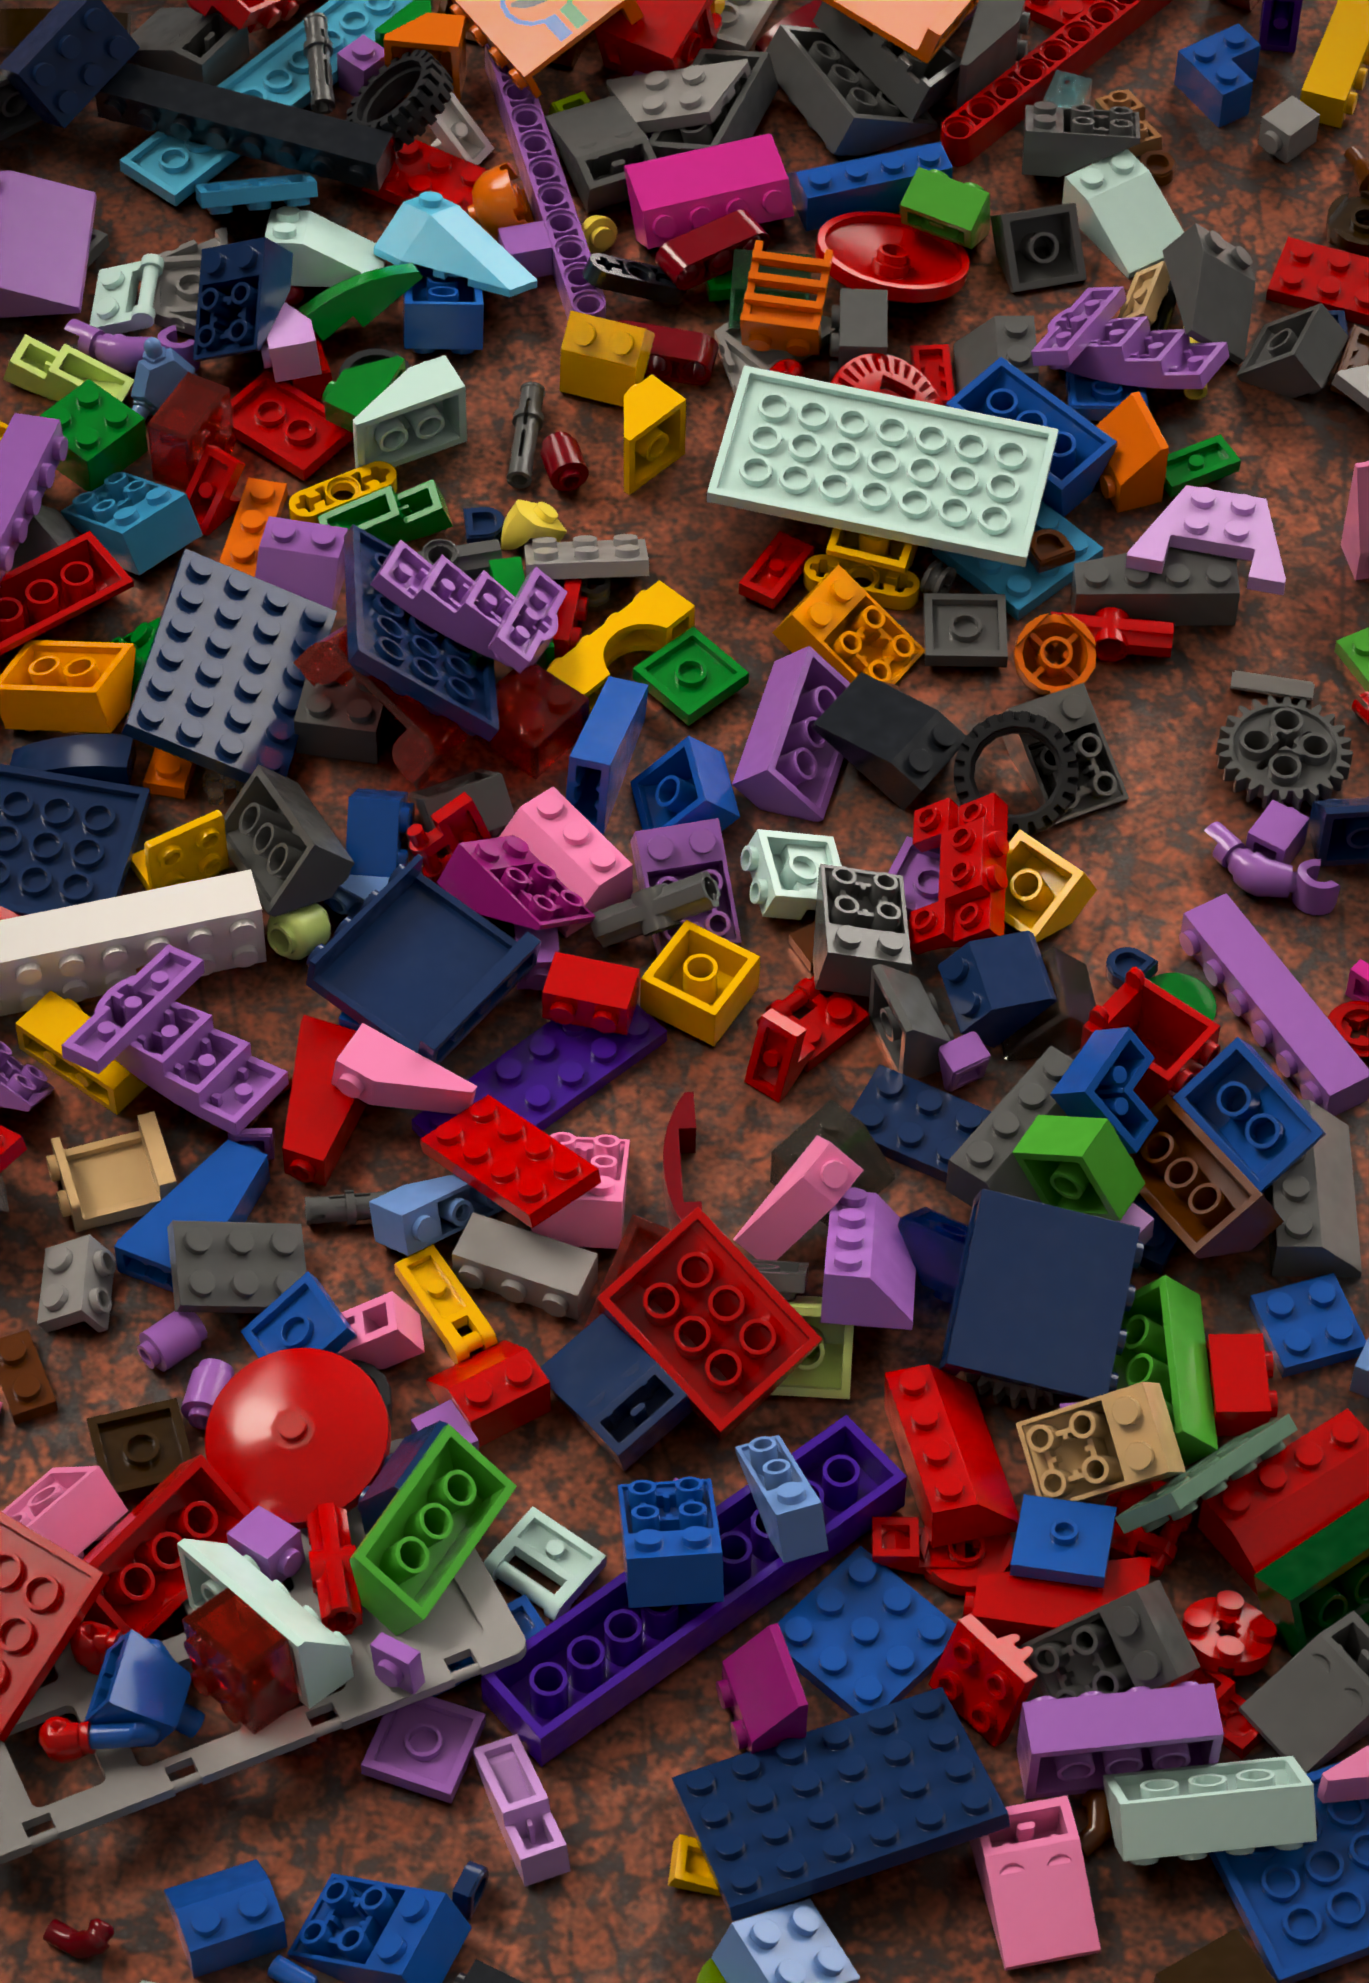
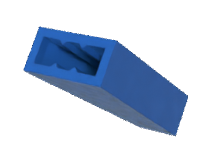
M608 676L569 756L566 799L601 834H604L645 721L649 686L648 684Z
M227 1140L118 1239L114 1246L118 1272L173 1292L167 1232L168 1225L172 1220L245 1222L270 1181L268 1154L262 1153L255 1146L249 1144L241 1145Z

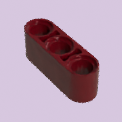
M740 209L664 243L656 253L655 261L677 288L687 290L751 262L755 241H763V251H766L771 240L770 236L746 210Z
M617 320V322L645 328L655 333L644 377H649L652 374L659 380L689 385H703L710 380L719 350L717 341L710 335L628 320Z

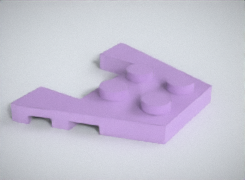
M1186 485L1127 553L1126 568L1159 574L1163 572L1169 547L1252 561L1247 589L1284 595L1286 577L1265 498Z

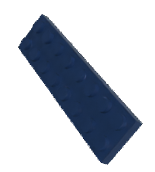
M879 1064L841 1126L840 1138L946 1183L949 1159L986 1119L991 1111ZM1138 1194L1133 1202L1154 1218L1153 1237L1144 1244L1143 1256L1139 1266L1161 1275L1181 1239L1142 1196Z

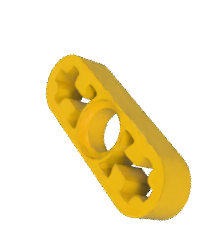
M374 461L298 491L289 500L290 519L319 524L317 516L391 485L396 493V470L387 462ZM338 491H349L354 494L348 500H338L333 497Z
M825 554L814 555L804 564L803 583L809 592L837 565H840L853 579L864 577L872 582L871 585L862 588L881 607L907 610L915 606L919 599V579L908 570L905 573ZM820 572L825 573L824 577H818ZM879 583H883V589H879ZM899 587L905 588L903 592H897Z

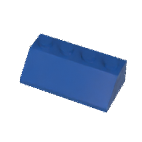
M941 142L795 171L787 173V176L789 178L793 204L805 230L811 231L820 229L828 220L847 213L863 211L900 212V203L918 166L927 170H940L951 179L953 176V166Z
M1003 357L997 359L946 403L947 407L1059 429L1042 501L1063 517L1091 494L1117 448V441Z

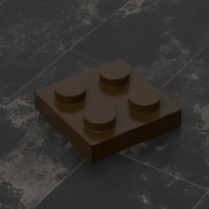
M177 1398L86 1418L97 1466H100L122 1501L149 1495L181 1463L192 1459Z

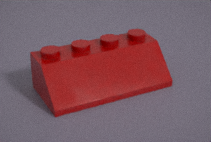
M91 531L4 574L0 582V655L134 587L133 579Z
M930 1364L885 1372L884 1409L923 1524L926 1527L931 1547L935 1548L1016 1532L1020 1516L973 1385Z
M202 1454L181 1463L82 1559L110 1577L84 1617V1621H95L117 1630H123L125 1634L132 1629L144 1638H148L188 1598L177 1543L186 1538L228 1544L227 1533L251 1512Z

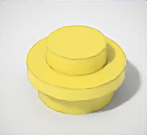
M591 216L581 225L591 253L606 251L616 240V224L606 216Z

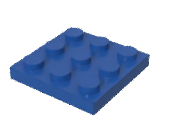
M859 1546L777 1622L779 1623L795 1669L852 1717L901 1701L936 1668L956 1626L955 1622L889 1568L873 1562L872 1555L862 1546Z

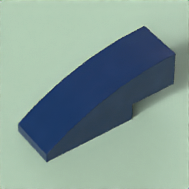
M80 734L56 737L14 749L10 765L130 785L136 761L135 739L123 734Z

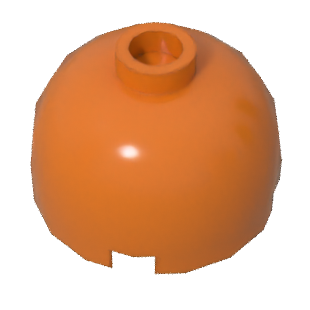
M509 162L487 170L476 180L472 190L473 204L467 206L469 216L496 240H498V228L535 222L524 188L520 190L519 186L512 182V180L519 177Z
M1039 615L1026 624L1016 640L1013 654L1016 673L1027 688L1043 696L1081 683L1085 684L1096 665V643L1094 636L1084 623L1072 615Z

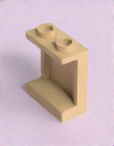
M155 1111L137 1115L139 1131L68 1149H63L60 1137L51 1139L53 1155L46 1156L52 1182L59 1180L61 1182L63 1190L56 1192L62 1217L71 1216L75 1233L146 1215L177 1186Z

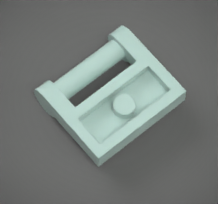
M150 253L144 255L141 261L100 269L89 325L103 330L105 334L110 333L112 335L152 327L156 315L153 303L157 280L163 273V258L157 254ZM139 281H142L138 305H135Z
M532 1506L488 1555L484 1565L493 1581L499 1579L521 1595L526 1594L530 1601L544 1609L545 1617L555 1621L570 1610L573 1602L607 1565V1555ZM516 1555L559 1584L561 1588L555 1594L509 1564V1561Z

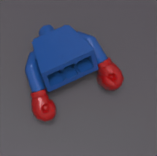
M84 1621L79 1625L70 1639L72 1654L77 1663L85 1666L91 1674L99 1675L84 1722H71L66 1718L53 1716L47 1719L39 1729L40 1745L51 1761L62 1764L71 1763L85 1755L94 1754L96 1749L155 1747L174 1730L188 1738H192L197 1734L203 1724L205 1713L185 1702L192 1680L189 1671L174 1660L160 1640L144 1638L132 1629L125 1634L123 1630H117L95 1621Z

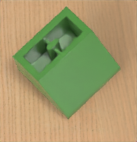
M918 166L900 203L901 223L972 249L988 235L991 229L989 192H986L975 183H962L951 179L940 170H927Z

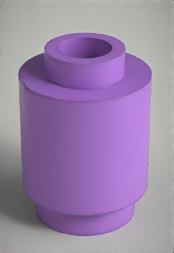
M173 1311L139 1334L140 1345L137 1346V1350L141 1359L149 1368L153 1369L156 1367L160 1371L165 1372L200 1349L201 1342L207 1339L208 1335L203 1322L195 1312Z
M207 1358L200 1361L199 1366L192 1370L181 1406L182 1415L192 1426L206 1430L207 1420L217 1396L234 1376V1369L228 1363L219 1359Z

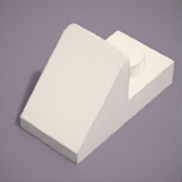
M451 92V99L444 104L446 108L443 113L436 114L437 120L433 125L428 124L437 137L430 146L479 165L491 153L494 147L454 93Z

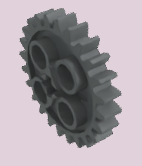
M1269 695L1267 705L1264 706L1258 700L1252 699L1250 710L1240 705L1237 710V716L1228 715L1226 726H1221L1216 748V755H1218L1217 768L1224 769V781L1234 780V793L1247 790V802L1259 797L1262 798L1261 804L1264 809L1272 800H1275L1283 805L1292 803L1294 809L1300 811L1303 801L1312 806L1313 801H1318V797L1324 800L1331 799L1332 790L1341 791L1343 780L1348 779L1353 751L1350 750L1351 738L1344 737L1345 726H1334L1335 714L1333 713L1322 717L1320 715L1322 705L1320 704L1311 710L1306 708L1307 702L1305 698H1302L1297 705L1291 703L1289 695H1285L1283 703H1277L1273 696Z

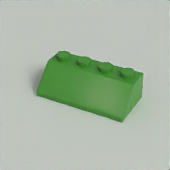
M1164 1275L1136 1290L1131 1310L1129 1312L1124 1311L1121 1328L1127 1329L1126 1343L1121 1356L1115 1355L1112 1372L1118 1373L1116 1390L1140 1382L1160 1383L1182 1460L1186 1467L1218 1451L1201 1298L1198 1293Z
M447 1424L441 1430L349 1559L362 1606L396 1636L425 1620L517 1487L450 1424Z

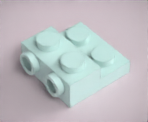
M757 829L749 844L743 848L741 853V867L744 871H750L753 880L750 886V900L753 904H759L762 917L801 920L807 910H816L820 864L842 866L833 836Z

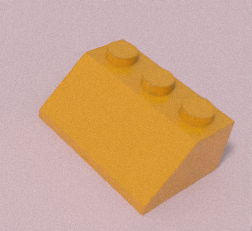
M27 641L0 675V716L5 729L60 731L62 733H112L130 709L136 655L134 643Z

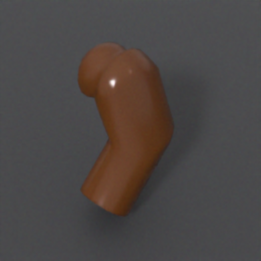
M1090 1789L1086 1791L1081 1800V1805L1086 1806L1084 1811L1088 1814V1825L1078 1833L1084 1860L1113 1836L1105 1790Z

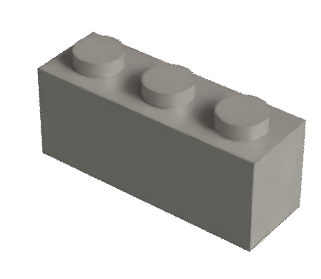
M474 1212L452 1253L453 1273L465 1286L473 1289L482 1288L500 1294L511 1302H524L542 1308L550 1315L556 1317L565 1316L577 1321L598 1280L597 1253Z

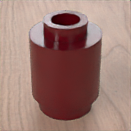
M566 432L552 433L543 440L540 456L553 488L559 491H573L584 484L589 476V470L577 440Z

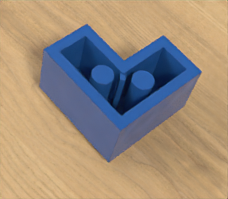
M1239 23L1179 50L1174 84L1218 128L1249 114L1253 80L1257 76L1261 45Z
M358 788L349 796L346 851L355 862L351 868L350 875L390 877L400 864H408V850L401 849L402 837L407 833V829L414 824L415 804L408 802V792Z
M1130 1027L1095 1030L1050 1095L1068 1116L1109 1119L1128 1154L1137 1153L1157 1124L1158 1119L1133 1089L1155 1057Z

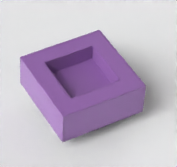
M383 1632L370 1644L375 1675L385 1685L393 1688L399 1687L414 1695L425 1683L420 1651Z

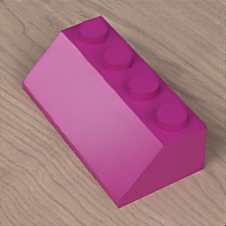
M770 133L624 166L636 241L648 249L660 247L673 238L740 209L746 210L758 224L794 216L789 178Z

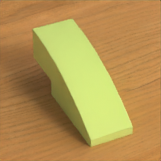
M26 334L11 357L3 380L55 401H60L86 380L90 379L123 403L134 383V379L65 343L61 350L57 351Z

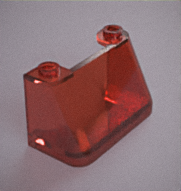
M347 624L308 647L293 662L299 672L314 687L317 684L325 685L334 681L345 687L356 677L407 728L393 745L392 756L394 763L403 773V777L416 790H419L467 740L468 734L461 730L457 723L443 715L435 716L423 707L422 703L407 695L400 696L394 693L386 683L372 675L365 676L356 671L351 663L348 662Z

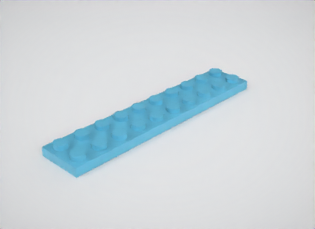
M329 0L315 11L325 14L328 18V36L333 43V54L330 57L333 85L338 82L337 53L361 35H365L375 42V29L413 0ZM304 20L221 82L217 87L300 109L307 106L311 102L308 59L305 57L303 44L306 41ZM157 131L120 159L121 172L176 207L195 192L196 184L207 183L242 155L228 150L214 149L206 144L202 145L189 140H180Z

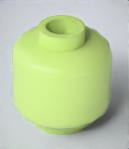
M318 903L276 917L270 915L267 923V939L270 946L277 954L291 960H302L310 955L319 944L325 945L331 935L328 913Z

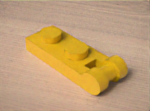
M434 1244L394 1264L396 1276L442 1340L450 1358L455 1364L470 1358V1353L479 1348L486 1350L497 1344V1337L493 1328ZM468 1325L472 1332L461 1337L457 1330Z

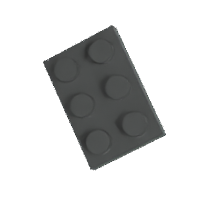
M172 1220L167 1227L175 1312L261 1313L306 1273L301 1224Z

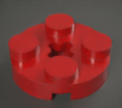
M924 1527L919 1549L920 1559L923 1560V1563L925 1559H952L958 1564L966 1565V1569L925 1568V1580L929 1584L955 1595L965 1596L966 1592L975 1593L978 1575L1008 1572L1010 1570L1013 1554V1540L1010 1533L1009 1535L1006 1533L965 1541V1543L973 1545L972 1551L977 1555L964 1558L957 1555L954 1551L956 1543L932 1548L926 1527Z
M1231 1590L1220 1591L1217 1597H1208L1194 1602L1185 1610L1181 1623L1200 1666L1215 1673H1218L1219 1666L1226 1669H1234L1233 1676L1253 1674L1266 1666L1277 1632L1274 1622L1267 1619L1259 1609L1244 1602V1598L1239 1593ZM1219 1633H1226L1229 1635L1220 1636Z

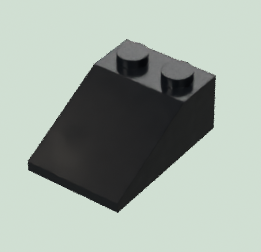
M863 672L854 679L811 726L903 811L958 752L962 741L966 737L960 729L937 709Z

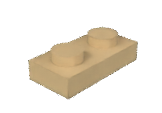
M1165 260L1136 272L1126 295L1127 301L1122 305L1117 318L1148 316L1149 325H1153L1158 317L1157 312L1161 302L1168 292L1170 282Z

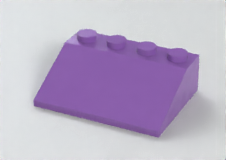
M12 170L0 171V318L81 313L97 201L95 192Z

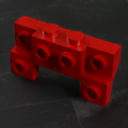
M187 0V4L191 9L204 16L219 11L228 24L237 27L239 30L248 27V32L253 33L262 28L270 29L276 22L281 20L288 21L297 12L300 4L309 0Z
M996 793L988 794L960 806L948 797L914 811L913 845L921 853L940 847L938 901L911 911L909 915L910 949L917 955L941 948L962 947L969 941L1004 935L1005 893L1008 886L1006 861L1009 852L1007 840L1008 805Z

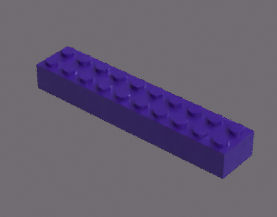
M845 1415L791 1453L822 1503L828 1551L783 1563L769 1540L747 1484L716 1506L723 1553L724 1602L629 1608L624 1571L526 1641V1654L520 1661L489 1674L481 1675L482 1701L512 1735H518L523 1747L542 1767L872 1529V1517H889L905 1505L907 1476Z

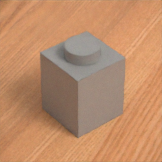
M1292 95L1262 116L1258 145L1284 163H1288L1316 142L1320 114Z

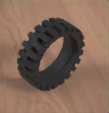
M417 49L412 54L408 51L403 53L401 59L398 57L392 59L389 67L386 65L382 66L377 76L372 75L367 80L369 84L362 86L358 91L360 96L354 97L350 103L353 107L347 110L346 115L348 117L345 121L394 133L395 152L403 148L404 143L407 145L413 143L414 136L417 134L422 136L426 132L425 127L436 122V114L443 113L446 108L444 104L451 99L450 93L454 88L452 85L453 79L428 51ZM410 93L401 104H399L394 110L390 112V110L395 106L396 103H398L403 97Z
M1006 711L1002 714H994L972 728V731L966 735L957 752L954 763V785L961 805L981 798L974 779L975 766L981 752L996 738L1012 733L1029 735L1043 742L1053 754L1058 769L1057 786L1050 799L1036 811L1022 815L1008 814L1007 836L1014 837L1019 829L1029 836L1038 834L1060 820L1075 797L1079 780V768L1075 751L1061 729L1041 715H1034L1027 711Z

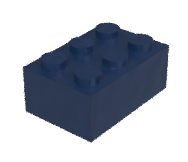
M61 0L0 64V71L44 122L65 128L138 51L140 46L102 0Z

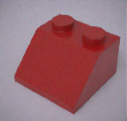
M506 1340L426 1379V1385L439 1405L450 1399L478 1438L479 1447L551 1411L549 1379L527 1348Z

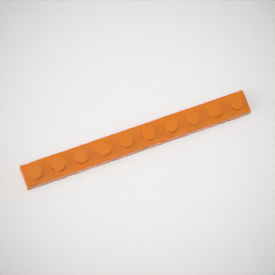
M248 477L219 561L220 563L255 577L259 545L269 516L280 518L288 496L286 483ZM155 748L143 781L144 788H149L151 794L185 799L197 764Z

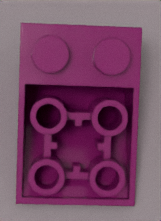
M514 835L459 843L437 881L441 888L478 914L535 930L591 922L595 918V915L584 905L582 898L570 891L556 877L555 871L543 864L529 850V846L525 841Z

